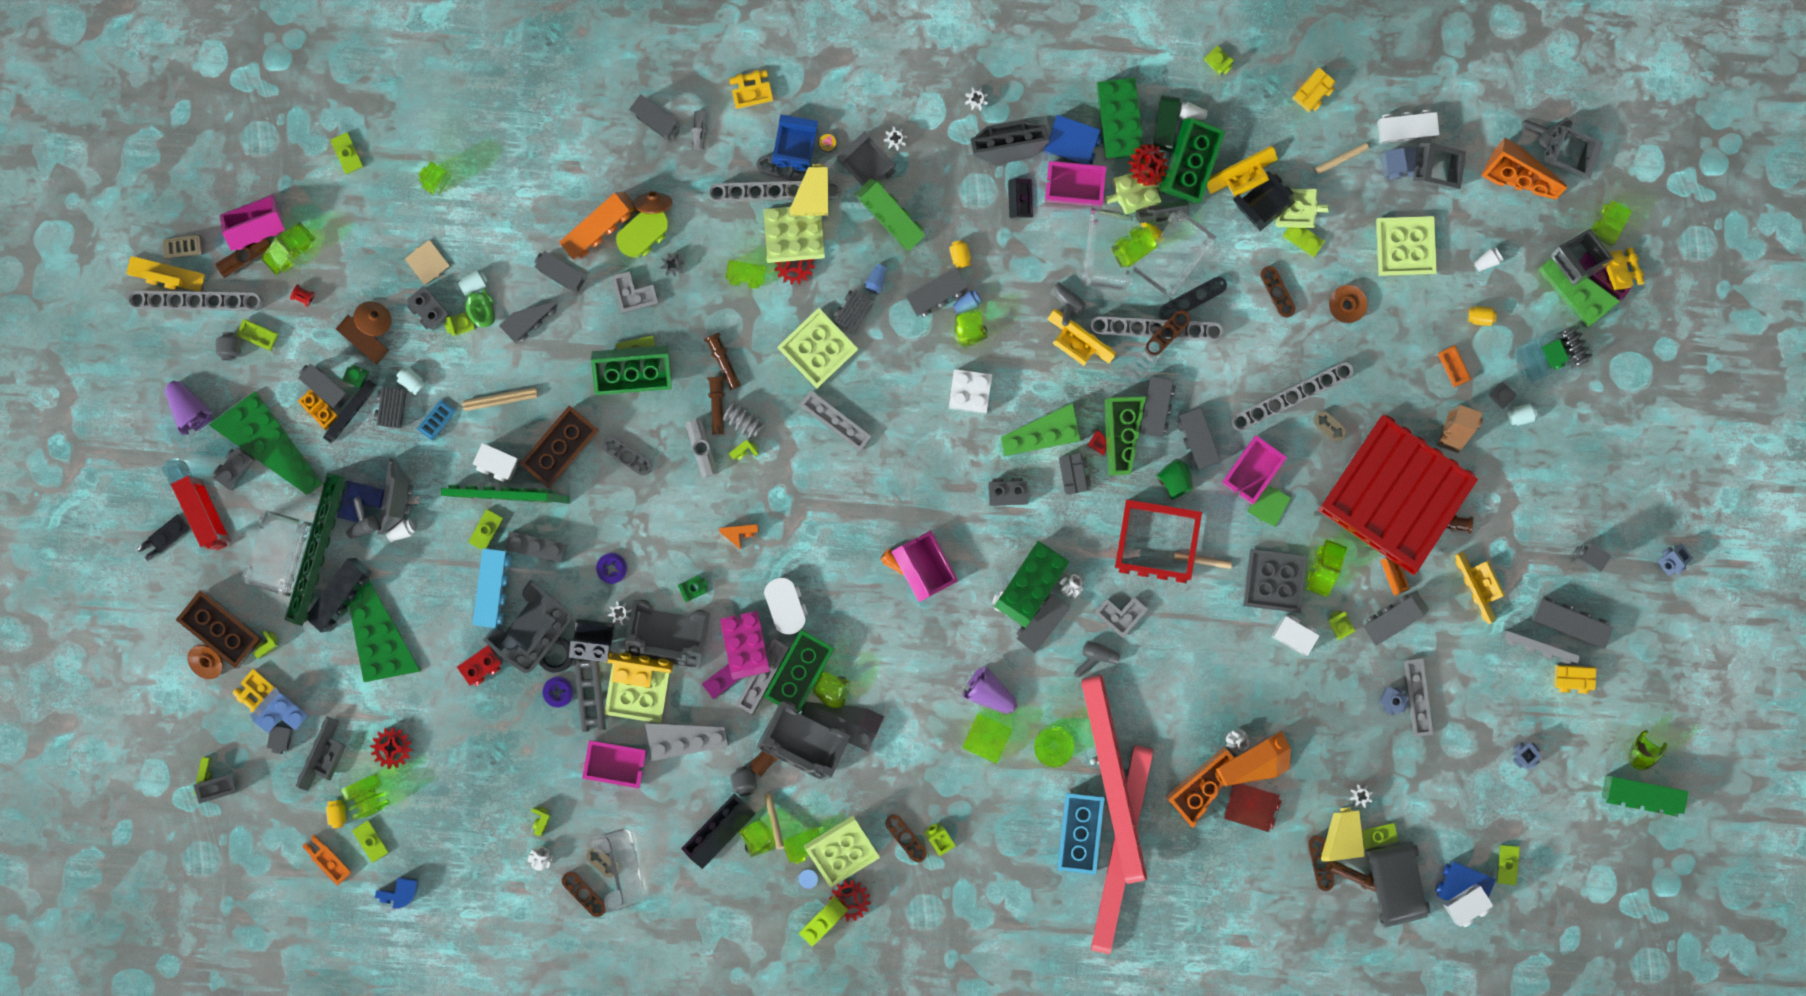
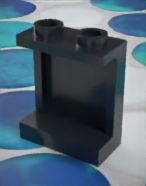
M1269 170L1266 172L1269 178L1268 181L1255 187L1243 198L1239 194L1233 198L1237 208L1259 231H1262L1295 203L1292 197L1294 195L1293 191L1287 185L1284 187L1281 184L1283 182L1276 173L1272 174Z
M576 619L574 637L570 641L569 658L608 662L615 624Z

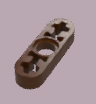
M1272 266L1263 268L1260 278L1278 314L1283 318L1291 317L1295 313L1296 308L1279 273ZM1266 270L1274 273L1272 276L1274 282L1276 280L1279 282L1273 284L1270 288L1268 284H1271L1270 279H1265L1264 277ZM1275 287H1280L1283 290V295L1279 298L1275 297L1272 293ZM1287 297L1288 300L1284 302L1286 306H1291L1290 314L1283 313L1282 309L1284 306L1282 302L1278 305L1276 301H1281Z
M896 814L888 816L885 822L886 828L914 862H922L927 855L925 847L900 816ZM891 818L899 820L897 824L900 828L902 826L906 828L900 831L898 836L894 833L898 830L894 826L892 828L889 826ZM903 833L911 835L912 840L910 843L904 844L901 842L900 837ZM916 841L918 844L914 846L917 850H923L921 853L923 857L914 858L915 852L911 848L908 851L906 847L911 846Z
M1315 835L1308 840V849L1316 885L1323 891H1329L1334 886L1333 873L1329 871L1331 864L1330 861H1326V866L1323 869L1316 867V860L1321 858L1322 854L1314 857L1313 853H1317L1316 847H1312V844L1315 842V839L1322 842L1319 850L1323 852L1325 840L1321 836ZM1328 870L1329 873H1325V877L1328 880L1330 879V883L1327 884L1328 887L1320 885L1323 877L1322 874L1318 875L1317 872Z
M567 872L563 875L562 885L592 916L600 917L606 912L605 902L577 873ZM567 876H574V882L577 885L580 882L582 883V886H580L576 890V892H573L572 890L575 888L573 884H566V882L568 881L566 878ZM581 889L589 891L590 896L588 899L582 900L579 897ZM593 896L596 898L593 902L596 905L599 903L602 905L601 913L599 911L595 913L593 911L594 906L591 903L589 906L586 905Z

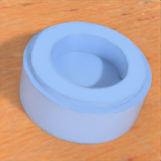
M811 869L803 870L799 875L800 885L806 889L816 886L818 882L817 873Z

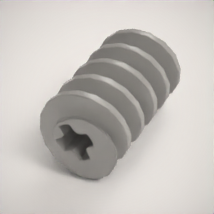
M734 400L725 412L723 421L730 419V426L737 423L735 429L738 431L743 428V435L749 432L748 439L756 437L766 424V421L759 424L760 417L753 419L754 413L752 412L747 415L748 408L741 411L742 404L734 406L736 401Z

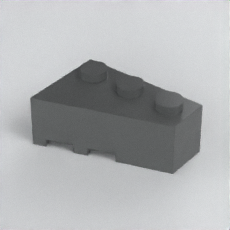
M1417 591L1411 595L1406 594L1402 596L1394 606L1392 604L1382 609L1383 613L1379 616L1374 614L1366 619L1367 623L1364 625V629L1376 646L1422 618L1429 611V608Z

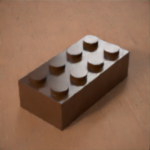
M569 405L519 464L547 488L552 489L600 430Z
M204 590L198 591L176 619L178 623L234 668H240L263 639Z

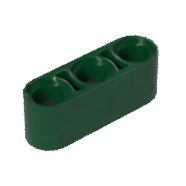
M1161 95L1153 142L1154 147H1160V151L1172 152L1180 106V98Z

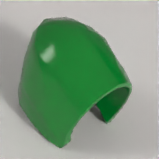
M1179 459L1173 460L1156 474L1158 482L1165 486L1171 500L1188 493L1194 488L1189 467Z

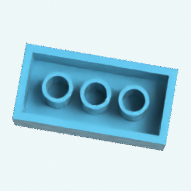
M482 548L472 625L499 628L500 625H503L504 613L501 612L502 606L506 605L507 594H504V589L509 584V575L506 574L507 567L510 568L512 556H509V552Z
M1065 792L1057 870L1096 875L1104 797Z

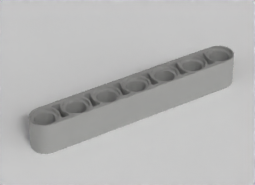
M828 180V187L835 185L838 188L837 193L833 195L828 193V200L837 199L841 194V186L835 180ZM802 181L717 183L710 187L709 196L716 203L794 201L795 196L789 193V189L793 186L799 188ZM755 187L761 189V194L757 197L751 195V190ZM740 188L742 190L741 196H732L733 189ZM771 188H780V194L772 196L770 194ZM715 189L723 190V195L720 198L713 196Z
M133 291L128 296L129 304L140 310L258 311L263 306V299L256 293ZM141 295L142 303L136 305L134 299L136 296ZM160 295L162 298L161 303L154 305V298ZM175 296H180V304L174 306L172 302L173 298ZM195 296L200 298V303L197 306H193L191 302ZM217 296L219 303L216 306H212L211 299ZM233 297H237L238 304L232 307L230 300ZM252 297H256L258 300L257 305L254 307L249 305V300Z
M1099 316L1092 320L1090 329L1096 335L1151 338L1155 334L1152 332V325L1159 324L1162 327L1168 320ZM1176 320L1179 325L1186 323V321ZM1096 321L1104 323L1105 327L1102 331L1094 328ZM1190 321L1175 339L1217 341L1223 335V328L1219 323ZM1115 322L1123 324L1124 328L1121 332L1114 330L1113 324ZM1140 323L1143 327L1142 332H1134L1132 329L1133 324ZM1197 326L1200 329V334L1193 336L1190 333V327ZM1211 327H1216L1219 330L1217 337H1212L1209 334ZM1166 328L1162 331L1163 337L1167 339L1173 335L1170 329Z
M1346 362L1340 363L1244 410L1233 417L1231 421L1232 427L1236 431H1244L1349 379L1353 374V367ZM1342 366L1348 369L1346 377L1339 374V368ZM1323 375L1330 376V385L1323 384ZM1307 383L1314 386V392L1311 394L1307 393L1304 389ZM1289 392L1296 393L1297 400L1295 402L1288 400L1287 394ZM1272 400L1279 402V410L1271 409L1270 403ZM1254 409L1262 411L1263 416L1261 419H1256L1253 416ZM1238 417L1245 419L1246 424L1244 427L1236 425Z

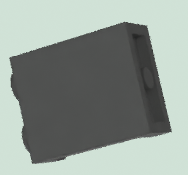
M865 131L837 156V160L862 186L870 178L875 181L877 179L881 181L885 177L887 179L896 172L894 169L896 164L870 139V136Z

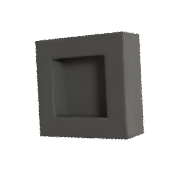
M1502 382L1489 397L1502 409H1505L1517 394Z

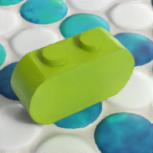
M640 212L617 233L616 243L619 250L629 258H640L642 255L644 257L653 250L651 247L656 242L660 244L667 237L665 234L669 229L668 219L663 212L656 214Z
M834 896L798 934L813 947L840 920L848 909Z

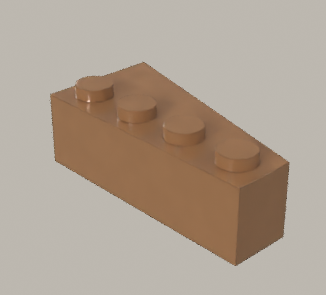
M1463 405L1450 409L1437 446L1459 453L1476 430L1481 428L1484 419L1481 418L1482 412Z

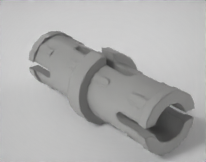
M694 111V125L691 128V132H693L692 150H704V134L707 131L705 129L707 112Z

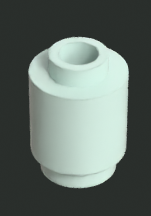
M476 270L461 278L458 284L466 296L471 292L476 293L485 288V283L488 280L483 271L479 273Z
M410 367L407 369L403 368L397 374V382L409 393L417 395L425 386L423 378Z
M1531 403L1512 407V410H1508L1511 425L1516 424V426L1534 422L1535 417L1538 416L1535 405L1532 406Z

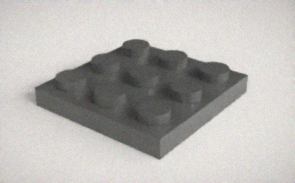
M1250 549L1243 606L1301 613L1308 556Z

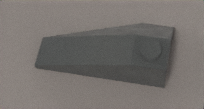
M806 702L801 715L829 729H835L836 727L845 729L847 731L846 734L850 735L848 743L867 752L885 717L867 708Z

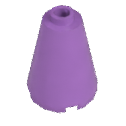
M171 381L166 385L165 395L181 435L190 434L188 431L192 429L196 432L210 422L212 419L210 415H213L212 411L181 381Z
M985 665L983 669L979 668L967 683L969 685L968 691L964 689L962 694L965 699L1004 715L1012 714L1017 707L1016 698Z

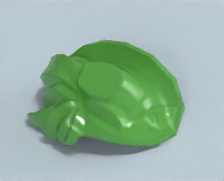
M482 289V293H469L466 301V311L471 321L478 327L484 328L491 326L495 321L494 302L486 290Z

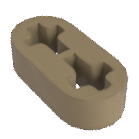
M1322 411L1315 415V426L1331 440L1338 442L1345 438V427L1329 413ZM1326 416V422L1330 424L1329 427L1324 423L1320 425L1318 417ZM1333 427L1336 430L1340 428L1342 436L1335 438L1333 436L1334 431L1330 428Z
M593 847L588 850L586 856L588 862L604 876L613 877L618 873L619 866L617 862L602 849ZM592 851H593L594 853L598 851V852L600 853V854H599V857H600L603 861L600 862V861H598L597 859H595V860L593 861V860L591 859V858H592V854H590V853H591ZM603 863L613 864L614 873H606L607 868Z

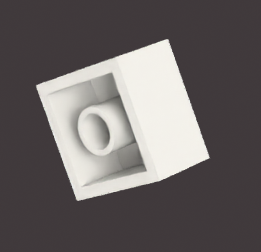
M954 369L948 409L986 414L992 374Z
M482 443L473 465L477 466V471L489 475V472L494 473L493 478L506 483L507 479L513 480L521 460Z
M1288 615V617L1282 616L1271 637L1300 654L1308 656L1319 637L1316 634L1317 630L1309 625L1302 626L1299 624L1300 620L1292 615Z
M1477 884L1472 885L1443 904L1454 923L1460 927H1467L1474 922L1473 918L1488 914L1491 911L1489 908L1493 906L1482 887Z

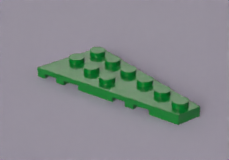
M256 391L209 424L213 429L304 494L309 495L323 485Z
M448 485V488H441V496L494 498L511 501L570 504V496L558 495L556 491L548 489L535 490L501 487V491H495V487L484 486L483 490H477L478 486H466V489H460V485Z
M369 580L359 590L358 597L349 604L363 682L420 672V668L413 659L411 652L408 650L402 636Z

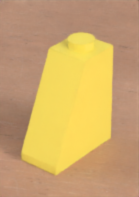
M813 164L812 167H808L790 207V216H828V167H824V164Z
M1345 807L1340 808L1341 812L1333 813L1321 856L1322 861L1365 857L1359 810Z

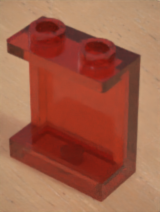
M1235 784L1232 786L1223 818L1269 832L1270 829L1274 828L1276 818H1273L1275 810L1279 811L1282 800L1279 799L1280 795L1244 784Z

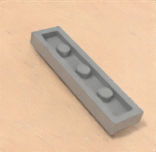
M811 390L799 405L858 451H861L872 437Z
M1504 631L1502 636L1509 645L1517 647V644L1525 646L1524 650L1533 653L1538 650L1543 652L1542 656L1553 659L1554 656L1561 658V663L1570 666L1572 663H1578L1580 658L1576 654L1510 631Z
M774 638L772 639L766 650L770 672L752 675L736 706L754 715L790 647Z
M1424 659L1405 660L1403 662L1413 737L1433 735Z

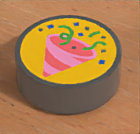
M831 133L821 135L818 140L819 148L825 153L833 152L837 147L836 137Z

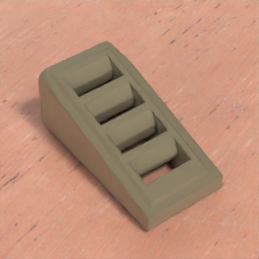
M201 235L163 240L165 259L203 255ZM191 241L195 243L194 251H192ZM178 242H180V253H177ZM184 242H187V246H188V251H187V252H185V249H184ZM169 243H173V254H170Z

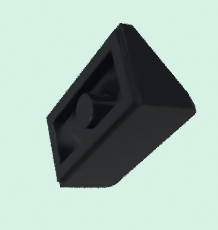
M1032 179L1009 180V217L1032 218Z

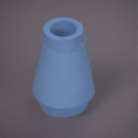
M876 264L865 281V289L874 294H879L882 291L886 267Z
M975 289L969 290L953 304V307L960 314L979 307L982 299Z

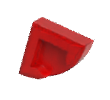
M1097 429L1087 446L1104 456L1106 440Z

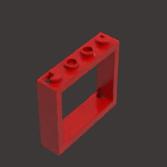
M186 476L171 483L199 546L217 551L228 546L227 543L231 540L203 480Z
M1126 499L1115 568L1119 569V573L1130 574V571L1138 572L1137 576L1149 577V574L1157 575L1156 579L1168 581V577L1176 578L1175 582L1187 584V580H1192L1203 512ZM1131 509L1195 519L1186 573L1122 563Z

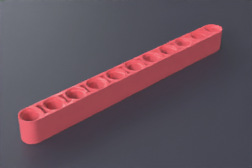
M1102 675L1082 679V688L1124 878L1127 884L1147 880V872Z
M1138 745L1133 747L1126 780L1136 827L1138 826L1153 755L1152 748ZM1115 836L1091 945V951L1110 954L1126 883Z

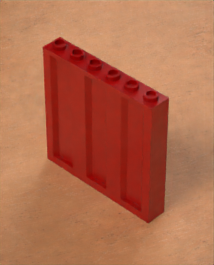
M1382 414L1318 508V511L1414 575L1430 554L1478 481V478L1475 477L1472 471L1461 468L1454 459L1445 457L1441 450L1427 445V441L1423 438L1411 434L1407 427L1399 426L1392 417Z

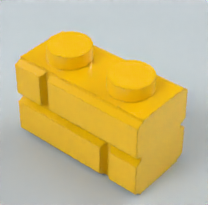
M1318 67L1292 99L1310 113L1312 109L1316 111L1323 103L1320 101L1323 96L1326 95L1328 97L1335 90L1333 87L1335 80Z
M1555 665L1554 688H1559V692L1570 693L1571 689H1578V693L1590 694V690H1595L1596 667Z

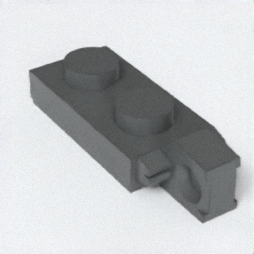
M1186 200L1147 207V209L1143 208L1136 210L1135 217L1139 223L1146 222L1152 226L1187 220L1189 203Z

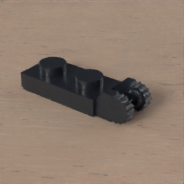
M177 514L149 536L148 540L138 546L137 550L139 552L144 551L152 544L156 549L149 552L144 558L146 561H149L187 533L190 528L180 515Z

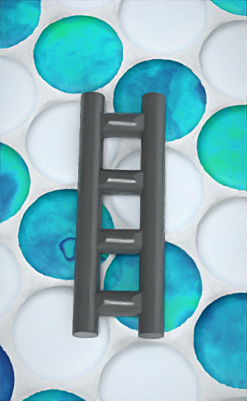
M574 658L581 731H589V725H598L599 730H606L599 661H581V659ZM592 667L593 679L584 680L582 668ZM594 686L595 698L586 699L584 687ZM596 705L597 717L588 718L587 706Z

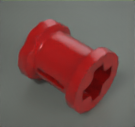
M297 284L291 293L290 300L293 301L295 299L308 308L315 292H308Z

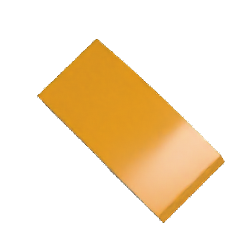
M311 389L298 400L301 406L326 431L339 417Z

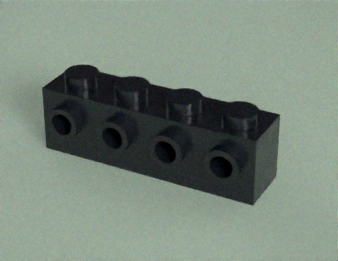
M357 558L346 559L309 611L307 621L320 633L334 630L339 618L348 611L347 607L358 597L359 590L369 582V576L372 572Z
M734 793L681 849L694 863L703 869L756 813Z

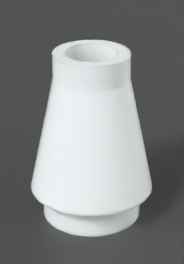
M1188 101L1185 103L1181 102L1178 117H1181L1182 120L1193 118L1205 121L1207 110Z
M1496 247L1490 248L1474 264L1480 272L1499 265L1503 258Z
M403 519L390 531L386 532V536L390 542L413 536L416 528L410 519Z

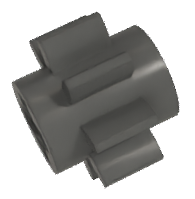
M668 253L669 258H662V261L665 263L660 268L667 269L666 276L669 273H673L674 277H676L677 271L683 272L680 265L684 261L677 260L679 258L678 254L672 257ZM673 261H675L677 267H672L670 270L668 262L672 263Z

